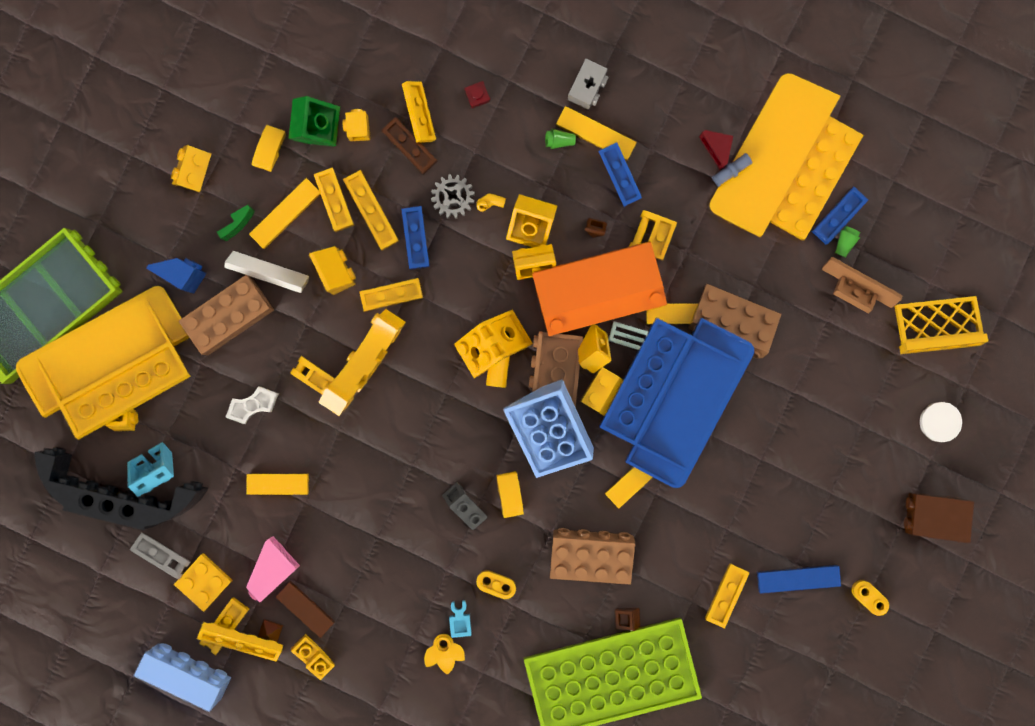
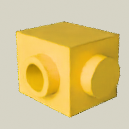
M352 109L351 112L345 113L346 119H343L344 132L347 131V138L350 141L370 140L369 117L366 111Z
M132 409L107 423L106 426L113 431H135V424L138 423V414L136 410Z

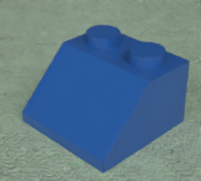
M175 258L150 264L146 268L177 288L193 294L207 274L201 270L203 266L187 258L185 260Z

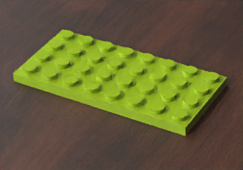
M681 617L640 627L635 631H625L524 657L540 726H598L702 699Z

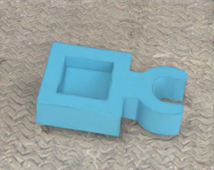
M462 600V608L460 609L455 607V601L451 603V610L455 613V615L449 617L451 638L472 636L470 614H464L467 606L465 600Z

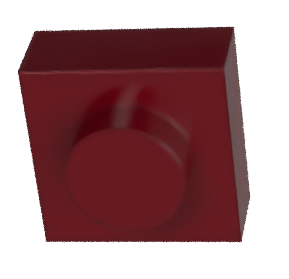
M483 81L464 88L471 108L490 102Z

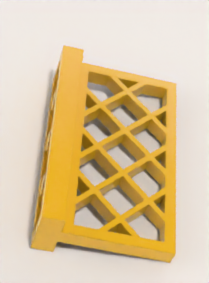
M976 296L898 304L894 306L901 346H899L900 354L974 347L988 342V336L983 332ZM971 302L972 311L970 314L960 308L963 303ZM943 305H949L954 309L950 316L940 311ZM923 307H929L934 311L929 319L920 313ZM901 309H909L914 313L910 321L902 316ZM956 312L966 318L962 325L952 319ZM936 314L946 320L942 327H939L932 321ZM916 316L926 322L921 330L912 324ZM968 321H971L975 324L977 332H969L964 326ZM948 323H951L958 329L955 334L950 335L943 330ZM928 325L938 331L934 337H930L923 332ZM908 327L918 333L914 339L906 338L905 331Z

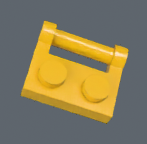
M643 210L641 222L629 247L641 244L649 220L654 221L655 224L648 242L650 241L652 244L655 258L663 261L677 222Z

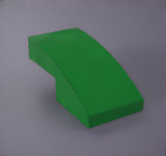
M246 205L230 214L234 222L217 231L220 239L228 241L238 234L252 218L255 212L254 209Z

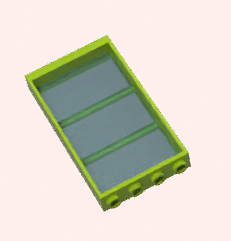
M63 228L0 280V382L2 384H12L19 378L16 364L21 358L84 325L123 292L119 287L121 285L120 282L106 272L108 270L106 265L100 260L97 261L94 257L95 252L88 245L85 246L81 241L82 236L76 230Z

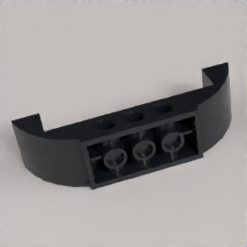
M44 448L43 451H36L34 453L39 478L49 494L64 506L63 511L135 529L146 530L186 513L208 491L207 487L202 486L203 483L190 481V483H184V485L176 487L173 501L157 500L158 497L152 495L137 497L132 490H125L123 492L119 491L116 486L106 485V487L98 486L99 482L91 480L82 482L79 481V477L67 475L72 454L66 453L64 448Z

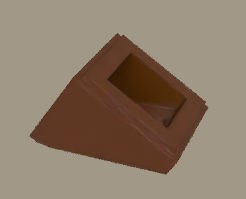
M616 608V629L635 631L640 628V609Z

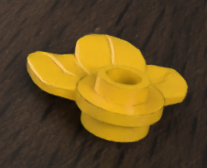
M439 634L434 639L433 645L426 650L425 665L430 667L437 663L445 674H449L454 667L455 661L465 660L464 650L460 645L453 642L450 635ZM442 640H445L447 642V646H441L440 642Z

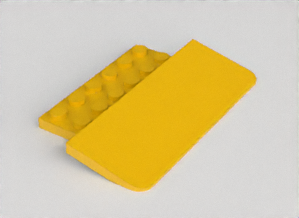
M793 74L781 76L733 160L734 162L747 153L753 164L740 171L737 177L730 178L718 187L710 201V210L724 220L758 237H761L768 224L772 223L802 241L805 240L864 136L830 116L840 95Z
M154 286L21 358L16 364V371L40 414L46 418L61 410L75 438L79 440L191 377L174 347L189 339V336L179 323L182 317L166 290L160 286Z

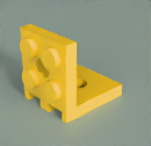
M513 309L480 323L454 343L473 378L482 375L502 359L533 344Z

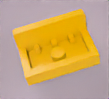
M189 145L183 146V149L180 148L177 154L178 166L177 168L174 167L171 174L172 184L200 192L211 153Z

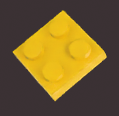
M203 553L174 585L204 612L233 580Z

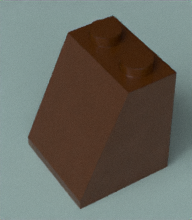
M909 492V497L906 499L907 517L904 519L905 533L914 536L970 543L974 501L958 497Z

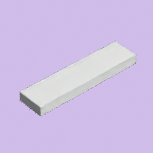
M233 251L225 261L224 268L302 293L309 281L308 275Z

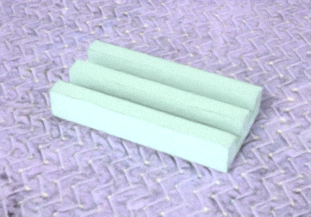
M614 321L608 341L639 350L641 346L613 337L618 335L643 343L644 339L616 331V327L645 336L648 334V331Z

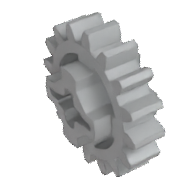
M449 174L448 180L441 177L442 183L435 182L437 190L433 189L431 191L432 194L436 195L431 198L432 202H437L434 205L435 210L440 208L439 214L443 215L446 213L448 219L451 215L458 219L459 213L464 217V210L471 211L469 204H474L475 202L470 198L475 196L473 191H469L472 185H466V178L460 181L459 175L452 179L451 174ZM456 184L454 187H447V185ZM463 190L466 191V201L461 197ZM440 193L445 197L443 204L440 202ZM456 193L457 199L450 201L448 194L454 195ZM454 206H459V207H460V208H458V209L451 210V207H454Z

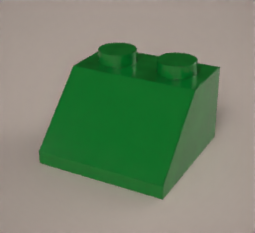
M308 96L293 99L289 139L305 144L336 146L340 106Z

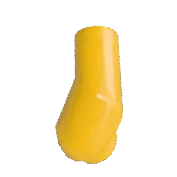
M488 193L477 201V209L483 212L493 205L504 208L506 198Z

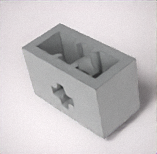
M585 59L567 100L587 110L590 109L591 105L595 106L600 97L597 92L600 87H605L609 78L606 76L607 68ZM590 82L592 83V86H590V88L588 89L586 88V85H588Z

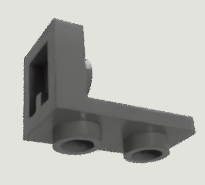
M458 482L442 495L449 508L472 530L487 519L486 514L468 497Z

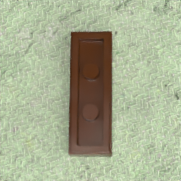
M397 117L381 130L423 175L437 162V159L420 142L416 143L415 136Z
M291 581L276 596L284 606L319 638L335 623L329 615Z

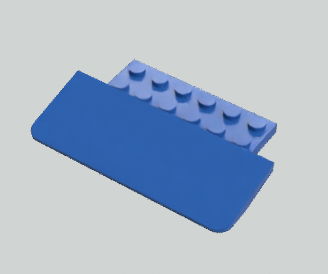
M701 317L691 335L655 318L599 427L633 444L625 460L627 464L673 488L682 487L754 355L753 345Z

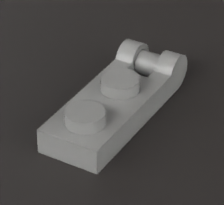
M142 532L130 548V551L178 580L183 575L182 571L184 568L188 567L191 563L188 559ZM173 560L178 562L175 569L170 567Z

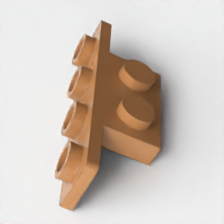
M831 257L823 265V271L839 279L833 294L868 314L873 310L876 300L890 308H893L902 300L903 296L834 257Z

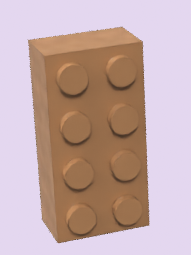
M245 275L179 320V323L200 354L210 355L273 312L274 309L254 279Z

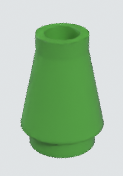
M555 129L546 131V147L555 149L575 146V133H567Z
M845 226L844 230H841L835 254L846 258L860 239V232Z

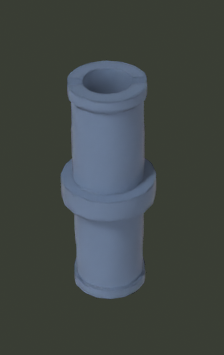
M745 153L734 162H729L724 169L713 175L712 179L719 187L730 178L737 177L740 171L753 164L748 154Z

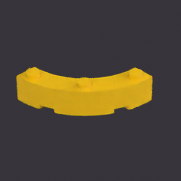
M387 309L373 317L371 321L373 325L356 352L352 351L346 360L348 363L331 384L327 383L320 392L322 397L319 403L338 416L351 404L356 392H360L386 356V350L396 340L406 323Z

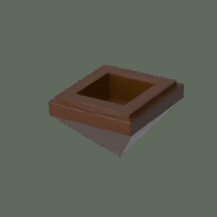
M588 218L585 231L593 238L605 236L607 222Z
M264 619L258 638L273 640L278 643L283 625Z

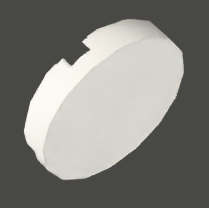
M936 402L931 403L923 410L919 423L922 432L930 440L947 442L957 437L961 431L962 418L958 409L950 403Z

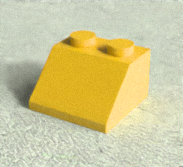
M519 194L513 209L506 240L529 247L546 245L558 206Z
M336 246L309 254L327 292L335 295L356 285L354 282L356 276L351 267L347 268L345 264L347 257L342 249L339 250Z
M602 367L598 370L580 402L605 416L623 379Z

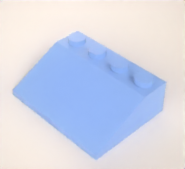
M563 379L545 385L503 409L536 478L593 460L594 447Z

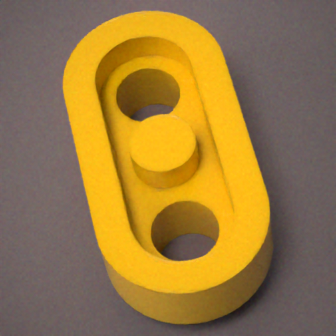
M489 570L482 571L477 577V586L483 592L502 599H509L516 592L515 582L511 578ZM489 577L491 582L486 584L483 582V579ZM504 584H507L510 588L509 590L504 591L502 589V586Z
M858 580L853 584V596L871 613L877 616L887 613L889 609L888 600L872 584L865 580ZM866 588L867 593L862 595V590ZM881 602V608L877 609L876 605Z

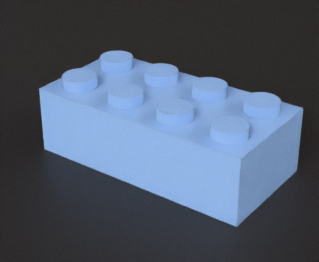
M158 643L144 653L134 674L135 677L209 712L222 699L231 680V677L227 676L225 671L220 669L214 670L208 667L209 665L206 662L195 661L187 653H178L172 650L170 645Z

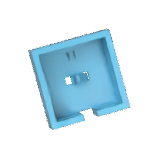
M163 442L148 450L149 454L157 462L150 463L142 454L127 462L128 487L137 497L150 492L156 486L168 482L174 477L172 452ZM140 461L144 462L139 466L137 465V463H139Z

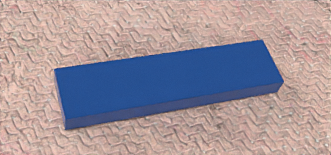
M838 565L757 572L759 593L841 586Z

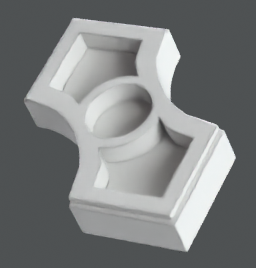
M258 386L254 394L246 399L232 398L226 418L246 424L248 419L257 412H272L279 393Z

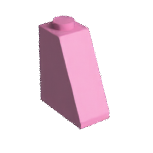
M274 536L265 542L246 586L250 597L259 602L264 600L300 566Z

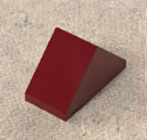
M705 130L700 134L699 138L718 168L722 170L728 164L733 136Z

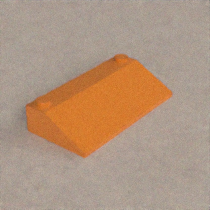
M650 241L532 272L548 336L667 305L662 279Z

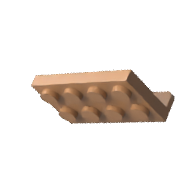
M706 284L693 320L688 328L693 332L701 317L750 342L754 347L752 358L759 359L764 358L769 353L781 314Z
M539 331L538 335H534L533 347L537 348L536 356L532 355L531 367L535 368L534 376H530L529 388H532V392L563 379L576 407L580 370L578 349L583 341V336L565 334L548 336L547 332Z
M559 528L558 530H553L550 579L631 585L635 550L634 536L626 532L612 534L607 531L590 532L585 529L571 531L567 528Z

